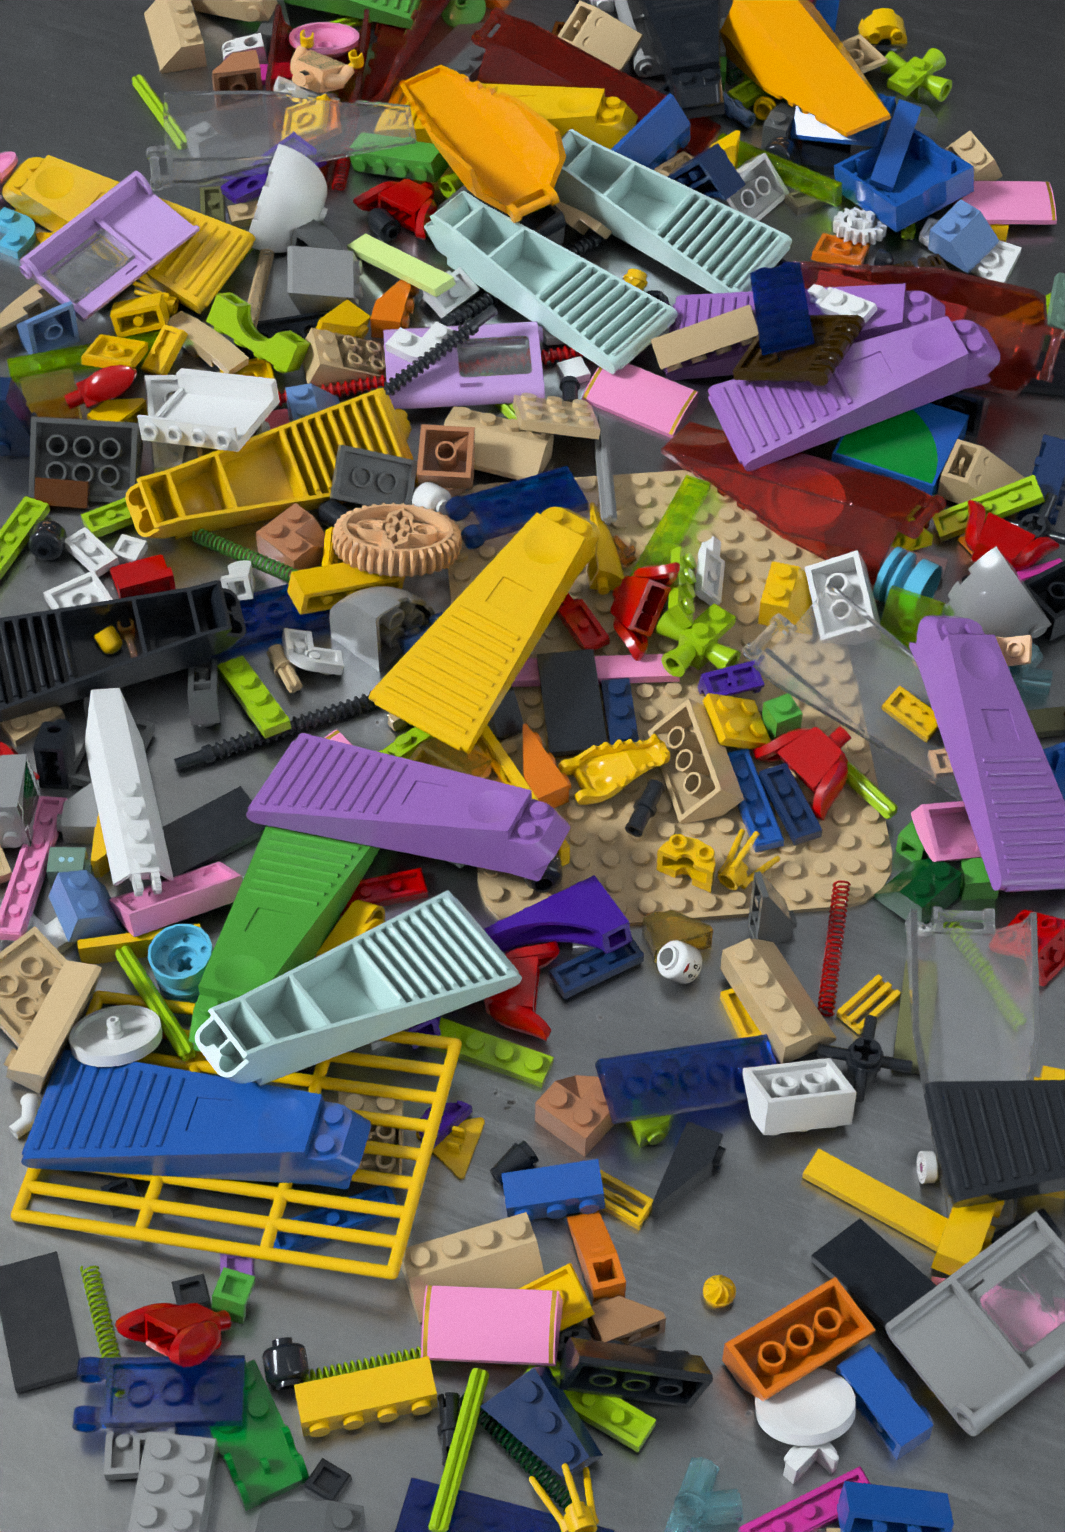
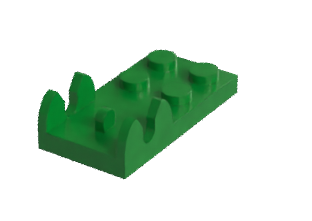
M255 1359L191 1387L210 1433L217 1440L220 1455L245 1511L305 1484L309 1478L306 1464L302 1455L297 1452L291 1431L287 1425L285 1426Z

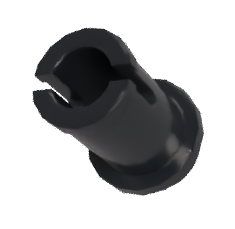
M574 376L564 377L560 382L563 401L573 402V400L578 399L579 381Z

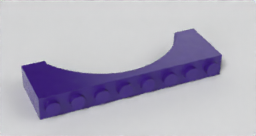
M595 875L579 881L575 885L483 929L502 952L527 944L557 941L588 945L602 949L605 954H608L632 942L628 919ZM442 1015L402 1031L439 1036L441 1035L439 1025ZM411 1045L413 1049L420 1047L416 1045Z

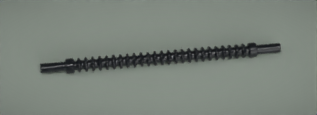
M592 231L586 237H582L581 240H577L576 243H572L565 248L581 256V254H585L592 248L599 246L605 238ZM489 292L488 294L484 293L483 297L480 296L477 300H473L472 303H467L466 307L462 306L460 310H455V313L444 316L439 320V323L445 326H460V323L463 324L469 318L476 317L477 314L482 313V310L484 311L491 305L498 304L501 300Z
M491 305L474 319L469 318L463 323V326H458V331H452L453 335L448 334L446 336L447 339H441V344L436 343V348L430 347V352L425 351L424 357L419 356L418 361H412L413 365L408 364L406 370L401 369V374L396 373L395 378L390 377L389 383H383L386 395L394 396L395 390H401L400 386L406 387V382L411 383L412 377L418 378V373L423 374V369L428 370L430 364L435 365V360L440 361L441 356L446 357V352H452V347L457 348L458 343H464L463 339L468 340L469 335L473 336L478 333L479 327L498 314L497 309Z
M362 694L361 698L354 696L353 701L350 699H346V703L339 701L338 706L331 704V708L324 706L322 711L316 709V713L308 711L307 716L304 714H300V718L293 716L292 721H290L291 729L267 739L264 738L260 731L254 729V733L250 734L247 731L246 736L239 734L237 739L234 737H230V741L223 739L222 744L215 742V746L210 744L204 745L199 751L175 758L174 763L177 770L203 761L210 763L216 760L215 757L222 759L224 754L230 756L232 751L238 754L239 749L246 751L248 746L253 749L254 744L261 746L263 741L269 743L270 739L277 741L278 736L285 738L287 733L292 736L294 731L300 733L302 728L307 731L309 726L316 728L317 723L323 726L324 721L331 723L333 718L338 721L339 716L346 718L348 713L353 716L355 711L362 713L363 708L369 710L370 706L377 708L373 701L369 700V695Z

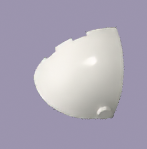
M281 144L278 145L273 157L265 186L263 185L257 209L249 232L256 238L252 248L257 250L270 249L274 253L287 252V246L292 245L294 230L313 219L323 223L328 208L324 207L327 198V184L319 168L305 155Z

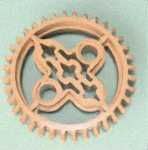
M393 502L392 504L364 505L362 508H354L353 511H348L346 514L341 515L337 519L336 524H334L332 543L338 558L343 560L345 564H350L352 568H359L361 572L368 571L369 574L376 573L379 576H410L412 578L414 575L423 576L426 573L431 575L434 571L440 572L442 569L449 568V565L454 564L455 560H458V555H460L462 536L459 525L455 524L454 520L450 519L447 515H443L441 512H434L432 508L425 509L424 506L417 507L414 504L405 505L404 503L395 504Z

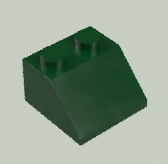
M931 858L915 860L875 893L874 898L903 919H908L919 928H922L960 896L962 873L944 861L934 862Z

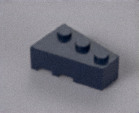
M718 143L682 164L667 176L712 199L721 198V200H727L746 185L727 157L726 152Z
M0 377V456L30 457L31 417L38 416L35 412L31 413L26 405L27 400L11 377Z
M1044 434L1039 456H1036L1034 462L1035 467L1032 475H1035L1044 499L1047 492L1057 496L1048 516L1051 525L1055 526L1060 510L1056 508L1057 506L1062 507L1065 499V491H1063V488H1065V440ZM1042 503L1019 511L1017 520L1021 521L1028 514H1038Z
M533 1367L480 1406L562 1477H565L562 1464L567 1463L571 1475H577L584 1467H588L603 1456L564 1391L560 1390V1385L549 1367Z

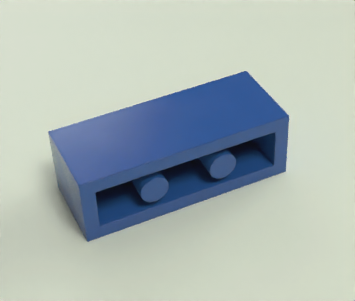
M598 1159L501 1173L508 1217L527 1212L529 1220L532 1222L534 1219L546 1217L559 1219L566 1216V1214L579 1212L592 1214L599 1209H606Z
M868 1344L837 1365L835 1373L845 1379L852 1387L857 1410L896 1460L930 1438L934 1426L930 1413L924 1406L917 1405L911 1397L908 1385L902 1379H897L894 1376L887 1359L881 1352L876 1353L871 1345Z
M844 1481L837 1504L840 1532H952L954 1526L948 1493Z

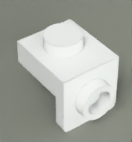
M830 1442L813 1446L800 1447L794 1445L784 1457L786 1463L783 1476L794 1485L815 1461L832 1474L837 1469L839 1462L837 1451Z

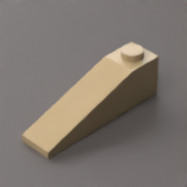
M191 0L195 11L248 22L269 21L278 4L277 0Z

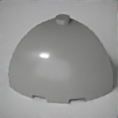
M997 546L978 559L968 569L971 574L962 583L961 581L955 583L948 594L950 602L944 605L945 616H959L972 619L981 625L985 635H995V637L1031 635L1032 638H1037L1046 632L1047 627L1052 625L1019 574Z
M388 586L366 588L346 596L333 605L329 615L331 638L380 673L403 653L397 638L405 635L404 630L417 624L422 626L428 623V618L434 615L435 612L424 600L406 590Z

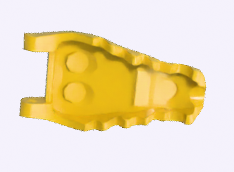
M652 734L647 740H639L637 742H633L632 739L622 742L621 739H618L613 745H610L608 742H603L600 746L593 745L576 757L558 763V768L561 773L574 775L581 790L575 794L577 803L579 805H589L603 802L615 796L640 775L652 768L666 764L670 759V751L667 749L665 742L660 740L656 734Z

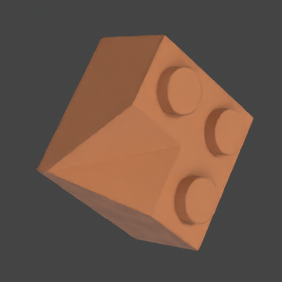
M256 50L232 53L212 71L213 91L218 112L264 106L261 68Z
M421 424L417 465L419 486L425 482H433L442 488L473 489L475 427Z
M296 503L256 532L259 555L263 554V556L272 558V560L275 559L276 562L280 561V563L289 565V567H293V569L298 571L315 568L322 563L325 533L315 517ZM291 569L289 570V573H288V575H287L288 577L290 576V573L292 572Z
M574 1075L555 1081L535 1102V1122L586 1157L622 1117L625 1094L601 1077Z

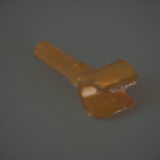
M618 535L613 536V541L621 549V552L618 553L620 562L628 567L637 560L634 556L636 549L633 545L627 546Z
M129 618L130 627L123 628L119 620L117 622L119 636L125 639L131 658L136 657L138 654L133 638L136 634L134 621L132 618Z

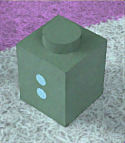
M50 847L46 870L50 888H52L59 872L87 870L93 875L91 859L88 858L86 847Z

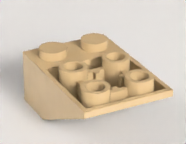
M579 1L557 36L556 41L566 54L620 76L644 36L601 9Z
M971 130L945 148V150L954 153L974 166V181H996L1003 176L995 159Z
M311 328L305 340L311 343L302 362L307 384L312 383L320 388L322 384H325V386H329V383L336 385L337 382L344 384L345 380L347 383H351L352 379L358 382L359 378L365 381L366 377L373 379L374 376L381 378L382 374L386 377L385 357L381 343Z
M957 439L941 474L937 497L960 504L1025 477L985 447ZM1014 513L1007 517L1015 519L1017 513Z
M338 1091V1104L344 1105L349 1109L404 1116L403 1100ZM371 1125L367 1140L403 1145L404 1130ZM363 1153L358 1169L402 1175L403 1159Z

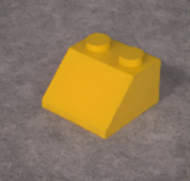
M772 561L760 601L758 624L813 635L816 615L806 573L799 566Z

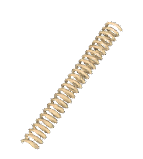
M270 249L260 250L247 302L251 304V318L255 328H257L274 259V252Z

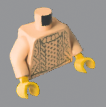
M303 29L300 32L301 45L297 46L290 62L293 83L317 93H325L343 89L354 74V68L363 67L364 58L362 53L357 56L356 50L353 49L348 53L350 63L347 65L315 51H308L307 49L314 46V33L312 32L310 37L305 38L306 33Z

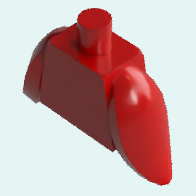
M404 179L400 182L387 181L353 199L354 205L363 211L370 212L377 207L386 209L400 222L402 227L414 232L416 238L425 240L427 235L424 226L431 221L430 216L438 211L437 204L434 201L435 188L432 183L427 181L421 185L410 179Z
M124 365L102 368L94 372L90 377L77 382V390L63 396L70 410L83 404L88 409L104 401L115 400L128 390L137 375V371L133 367Z
M973 500L968 501L965 542L968 548L973 551L972 561L976 562L997 546L1016 572L1035 566L1048 554L1060 548V545L1050 537L1035 539L1036 535L990 512L986 516L985 507L982 503Z
M678 562L638 568L634 571L633 576H625L621 585L613 590L612 596L614 601L610 608V613L615 617L613 627L636 661H640L647 650V636L651 637L671 590L668 585L673 584L678 577L680 571V564Z
M841 726L835 729L829 736L818 727H813L812 729L797 728L778 736L763 746L753 749V753L758 761L774 762L782 760L783 763H787L789 769L815 794L813 813L817 819L824 821L828 810L841 793L847 780L848 759L841 748L852 738Z
M557 941L521 947L504 953L519 971L522 980L517 986L484 999L486 1013L491 1015L498 1024L507 1029L547 1041L551 1028L536 1014L540 969L550 964L560 953Z
M155 1303L121 1316L116 1320L115 1326L118 1333L122 1336L146 1343V1346L169 1357L172 1363L182 1367H191L207 1360L213 1351L221 1346V1332L230 1329L231 1318L226 1310L214 1312L198 1303L185 1305Z

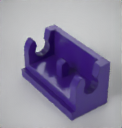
M753 660L703 673L700 676L697 688L699 694H705V696L708 693L732 696L751 690L754 694L759 693L765 684L756 661Z

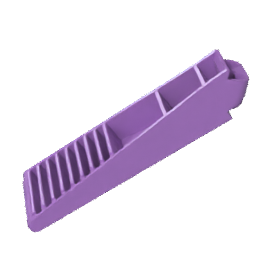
M905 283L832 287L833 289L836 288L873 302L877 306V311L865 324L857 338L853 340V344L945 317V304L926 292L906 291ZM809 288L679 295L672 306L677 311L678 316L670 326L669 333L747 305H752L759 331L771 315L825 314L821 313L816 304L810 301L811 298L807 292ZM741 342L730 345L731 351L717 355L715 350L706 354L707 359L692 364L691 359L681 362L682 368L667 372V369L664 368L666 378L669 380H684L733 375V369L751 344L742 346Z
M945 316L852 344L839 366L835 368L834 374L824 386H814L809 381L771 382L757 380L747 382L745 380L732 379L711 386L708 389L710 395L708 399L739 463L743 464L746 471H752L961 390L988 383L991 380L988 374L998 365L1000 352L985 327L970 320L951 322L949 317Z
M925 616L918 626L917 642H909V648L920 670L992 888L995 891L1005 890V892L1065 889V801L995 635H985L981 625L972 619L959 616Z
M300 733L297 739L292 741L249 805L246 814L250 821L258 824L510 873L534 881L541 879L570 830V824L553 807L542 801L532 799V793L529 789L306 733Z

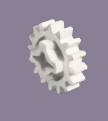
M857 207L851 210L845 208L844 212L838 211L837 215L834 216L833 232L837 233V238L844 237V242L850 240L853 241V245H856L858 242H861L863 246H866V242L874 245L876 240L881 242L882 238L886 235L887 225L875 218V213L871 210H859Z

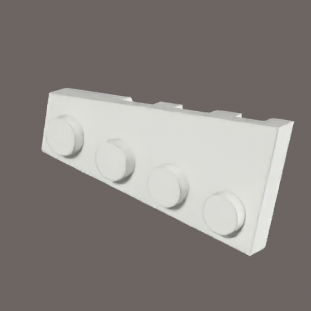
M930 217L927 219L919 235V242L928 247L930 229L939 220ZM999 240L998 244L970 272L1003 290L1021 254L1022 247Z
M145 375L144 383L148 416H154L178 390L177 375ZM151 441L154 473L182 464L185 445Z

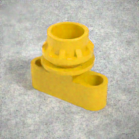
M355 900L320 947L316 957L384 923V908L362 900Z

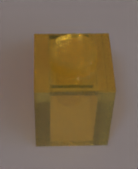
M668 910L665 912H654L647 917H643L642 935L653 962L657 963L659 951L670 941L679 940L696 947L699 951L711 948L713 929L708 924L674 910Z

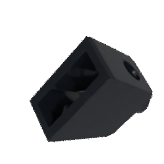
M57 719L54 722L45 721L41 724L33 746L37 774L40 776L38 779L39 787L69 789L70 783L67 776L74 764L76 753L72 724L66 719ZM57 757L56 764L54 765L52 761Z

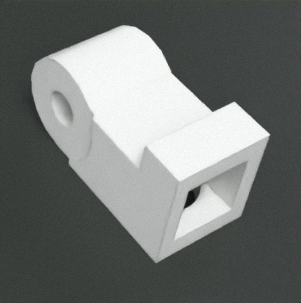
M261 33L229 40L222 45L223 61L232 53L256 50L259 64H268Z
M243 560L229 564L227 566L229 575L221 576L220 579L222 588L233 591L239 601L253 599L256 583L253 577L251 561Z

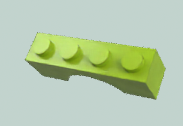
M232 292L216 295L206 322L214 326L215 331L230 336L234 339L235 344L250 349L254 352L255 357L270 362L274 365L275 370L285 374L300 370L311 344L291 330L278 332L272 338L263 336L252 322L251 304Z

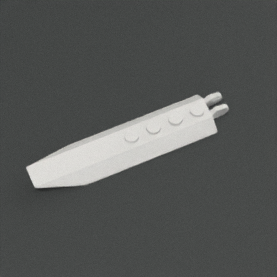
M120 688L91 690L85 751L113 886H117L126 879H129L132 882L135 897L143 896L144 886L142 880L150 879L153 894H161L162 883L160 875L170 881L174 880L142 737Z

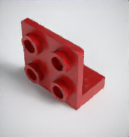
M162 554L110 568L119 599L176 589L171 567L167 568Z
M1024 909L988 944L989 950L1026 961L1034 984L1044 987L1065 966V919Z

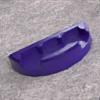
M458 1100L457 1103H446L434 1148L452 1132L453 1126H459L473 1112L471 1105ZM431 1107L424 1112L420 1119L428 1120ZM419 1132L420 1140L422 1143L424 1132Z

